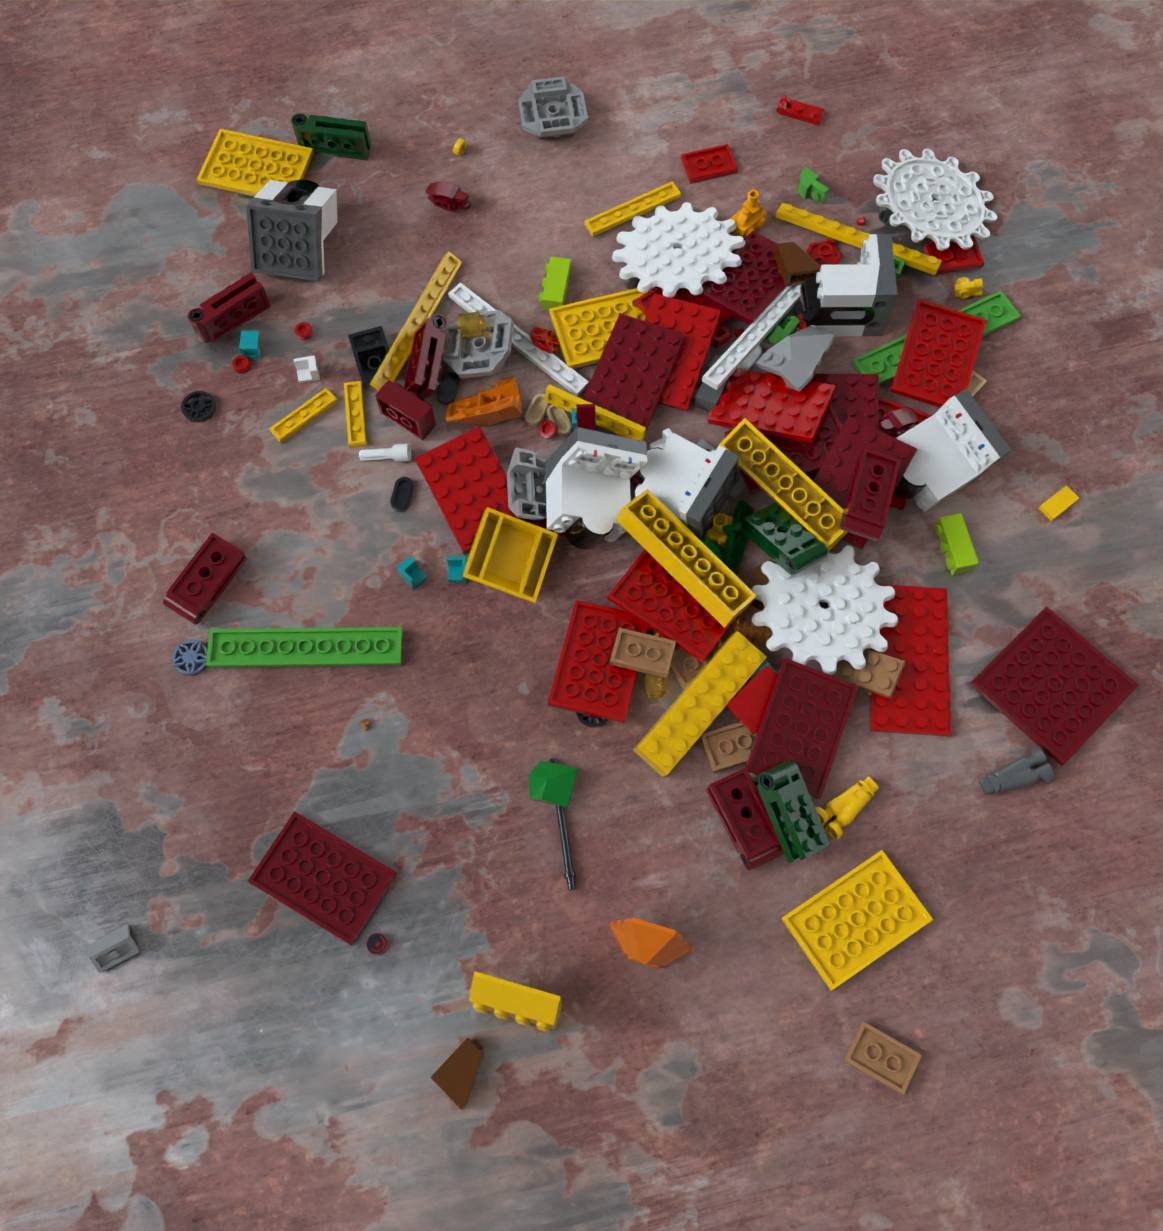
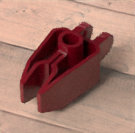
M437 181L429 184L425 191L428 194L427 198L435 206L454 213L457 208L467 210L471 207V202L468 201V194L462 192L460 187L454 183Z
M909 408L894 410L882 417L883 421L880 422L877 430L897 438L910 430L919 417Z

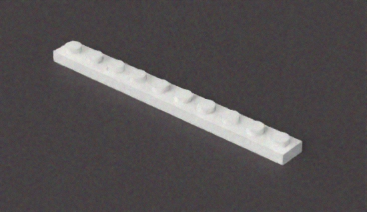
M459 283L448 293L450 299L470 314L497 311L462 283ZM514 324L511 345L513 348L576 397L588 387L589 381L568 367L567 364L554 354L544 352L535 346L530 336Z
M803 284L786 286L753 324L744 331L704 374L702 382L717 390L805 295L802 291Z

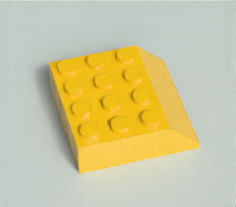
M487 507L482 516L462 577L535 604L558 534Z
M474 972L469 1001L477 1012L488 1015L489 1011L494 1012L497 1018L509 1021L511 1017L516 1020L517 1024L527 1027L530 1026V1023L535 1024L538 1030L550 1033L551 1029L556 1030L562 1009L561 996Z

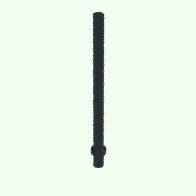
M557 758L549 760L550 763L558 764ZM556 806L565 866L564 879L567 880L568 890L571 891L576 889V872L573 871L564 807Z

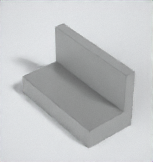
M128 924L89 944V959L99 973L139 953L138 946L130 936Z

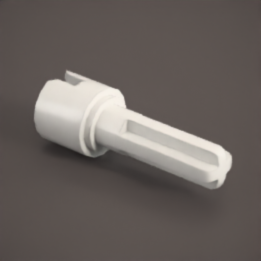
M409 443L394 444L392 448L365 449L359 451V457L362 461L393 459L395 462H405L411 460V447Z

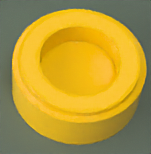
M459 138L453 147V153L461 156L466 149L467 142Z

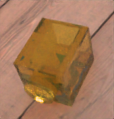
M479 312L458 315L457 331L463 339L483 337L486 321Z

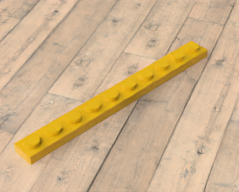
M785 203L781 204L775 216L781 220L861 249L864 240H868L870 234ZM892 242L893 255L904 260L905 265L936 275L942 260Z
M448 251L444 255L372 379L370 385L378 391L388 380L394 382L411 352L415 331L427 318L430 319L462 262L451 252Z

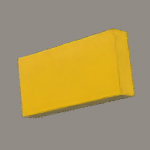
M1066 485L1038 509L1052 522L1076 503L1079 497Z

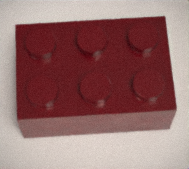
M388 380L375 394L380 414L422 441L436 426L432 405L425 400H420L415 393L406 391L399 383Z

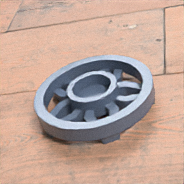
M196 640L180 643L173 652V665L183 675H196L206 668L208 649L203 643ZM201 647L204 649L205 655L200 653ZM197 663H203L198 669H196ZM185 666L187 671H184L179 667Z

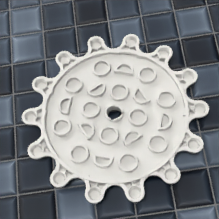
M902 149L899 152V159L901 161L899 163L889 158L883 159L882 169L888 175L876 174L873 178L874 185L885 191V194L877 196L876 204L892 210L894 214L890 216V225L893 227L907 226L912 231L911 239L913 242L918 243L926 237L932 239L940 251H944L949 247V241L956 242L962 249L967 250L973 245L970 236H975L981 240L990 236V231L984 227L983 222H994L997 219V214L988 210L984 204L992 201L994 197L991 192L982 191L976 187V182L980 179L976 172L963 173L958 169L959 161L955 157H948L946 161H939L930 149H924L920 158L913 156L910 151Z
M688 202L683 203L680 210L673 212L660 205L656 207L655 216L646 219L641 216H635L632 220V226L636 228L634 231L618 233L617 242L624 244L626 247L615 250L612 260L627 264L620 270L619 277L621 279L627 280L633 277L640 279L637 286L639 292L645 293L653 287H660L663 289V296L672 298L678 289L687 288L691 294L699 295L703 292L702 284L704 282L713 281L717 284H723L726 282L727 277L722 270L725 267H738L741 265L742 260L740 256L731 252L744 247L745 241L741 236L729 235L730 232L736 229L734 220H715L718 212L714 207L698 213L693 211L691 203Z
M851 546L843 547L838 554L828 552L827 558L795 575H789L781 566L767 561L762 564L761 570L769 578V583L767 585H755L751 588L757 595L755 599L762 601L764 604V609L752 616V623L755 626L770 627L773 634L767 640V648L770 651H778L784 647L789 648L793 653L792 660L806 666L808 661L816 660L821 664L822 672L828 675L836 673L837 663L841 660L850 662L855 669L860 670L866 665V660L863 656L865 649L872 648L878 652H885L888 648L887 641L880 635V629L883 627H895L898 624V617L896 614L885 610L883 604L895 597V590L891 586L877 585L874 577L880 571L879 565L875 562L864 566L855 563L853 560L855 551ZM819 602L829 603V608L824 609L820 607Z

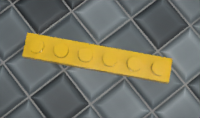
M673 181L585 220L584 225L591 236L594 237L632 220L635 216H641L652 211L657 206H663L680 198L681 192Z
M550 384L546 388L545 402L572 413L571 408H575L576 416V405L592 404ZM595 405L596 425L626 438L644 440L645 427Z

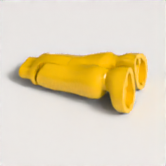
M867 777L826 804L825 810L815 807L823 826L832 817L837 816L834 821L826 825L825 831L834 839H840L843 836L841 828L851 824L857 814L875 796L874 793L879 789V786L870 777Z

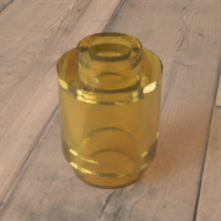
M645 673L644 680L647 696L652 699L662 698L666 693L664 677Z

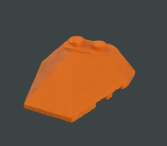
M516 376L493 383L495 387L486 391L484 388L478 390L479 394L474 397L465 396L448 404L446 421L492 426L506 419L513 420L518 418L522 414V398Z
M634 917L624 919V922L622 920L617 922L611 921L610 930L623 954L628 956V960L636 963L640 962L652 968L660 969V966L666 967L692 951L693 946L687 944L688 941L683 939L681 934L667 927Z

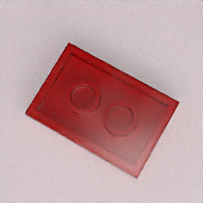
M728 144L681 154L680 156L690 184L738 173L737 165Z
M970 236L973 245L967 250L962 249L953 241H949V247L944 251L938 250L935 242L925 244L924 250L926 255L942 260L936 275L983 267L984 260L975 236Z
M768 664L726 705L732 714L752 734H755L759 729L777 677L775 671Z

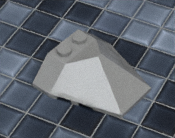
M809 326L787 336L767 350L755 363L752 371L767 374L771 372L783 378L787 387L800 392L813 378L814 369L816 366H820L822 355L828 352L836 335Z
M521 448L514 449L507 472L508 508L518 518L530 520L547 518L546 460L537 456L538 453Z

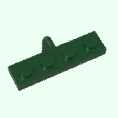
M744 500L737 501L732 523L722 527V531L728 535L721 561L735 575L738 573L747 539L745 529L748 526L744 523V518L754 512V509Z

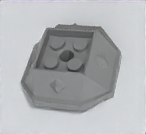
M566 77L532 80L518 100L523 131L531 133L537 139L574 135L582 126L588 123L584 94L578 87L571 84Z
M497 310L466 314L467 317L475 315L477 320L475 321L474 317H471L467 321L463 316L454 324L448 325L445 329L446 337L443 347L445 354L442 359L460 378L495 375L498 370L503 369L505 361L511 353L514 322L511 318Z

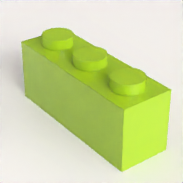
M550 256L549 263H546L545 274L547 275L542 280V288L544 290L539 295L542 310L549 311V308L564 305L571 272V259Z
M962 514L940 517L935 525V533L940 538L942 552H945L947 568L951 570L952 575L974 571L979 562Z

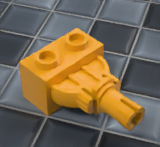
M753 189L748 192L743 208L730 218L736 223V229L730 232L731 234L741 236L744 239L749 233L755 232L766 224L767 211L760 206V201L758 200L759 192Z

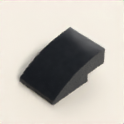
M382 326L348 335L363 385L371 383L389 352Z

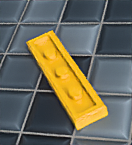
M362 381L344 383L349 448L368 446Z
M326 387L270 427L269 430L280 443H283L337 404L338 400Z

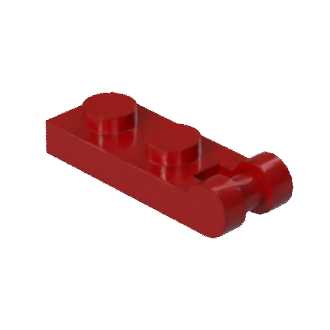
M784 95L781 97L776 111L780 115L819 126L825 109L791 100L790 97Z

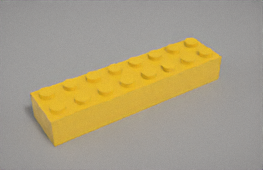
M746 418L718 445L738 455L739 468L781 508L816 537V541H821L828 552L848 533L839 529L843 509Z
M648 489L621 509L616 521L724 628L747 609L757 595Z
M737 631L732 634L636 745L633 751L662 777L668 775L767 657L740 632Z

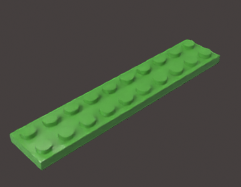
M1001 290L957 310L986 319L982 337L1018 321L1021 317ZM907 334L853 359L852 365L858 374H879V386L893 380Z
M402 627L210 629L206 666L208 668L401 666Z

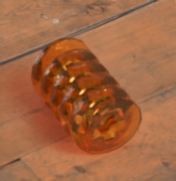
M739 616L736 617L733 634L738 631L746 639L750 637L751 643H754L756 638H758L759 644H762L763 640H766L767 643V640L773 634L768 626H755L752 623V618L748 623L747 617H744L742 621H740Z

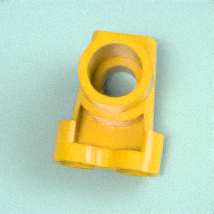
M962 277L956 280L954 285L955 297L966 299L969 296H982V278L970 281L968 278Z
M723 513L715 515L713 518L714 525L711 529H708L705 538L725 545L728 536L722 531V527L731 524L733 518Z

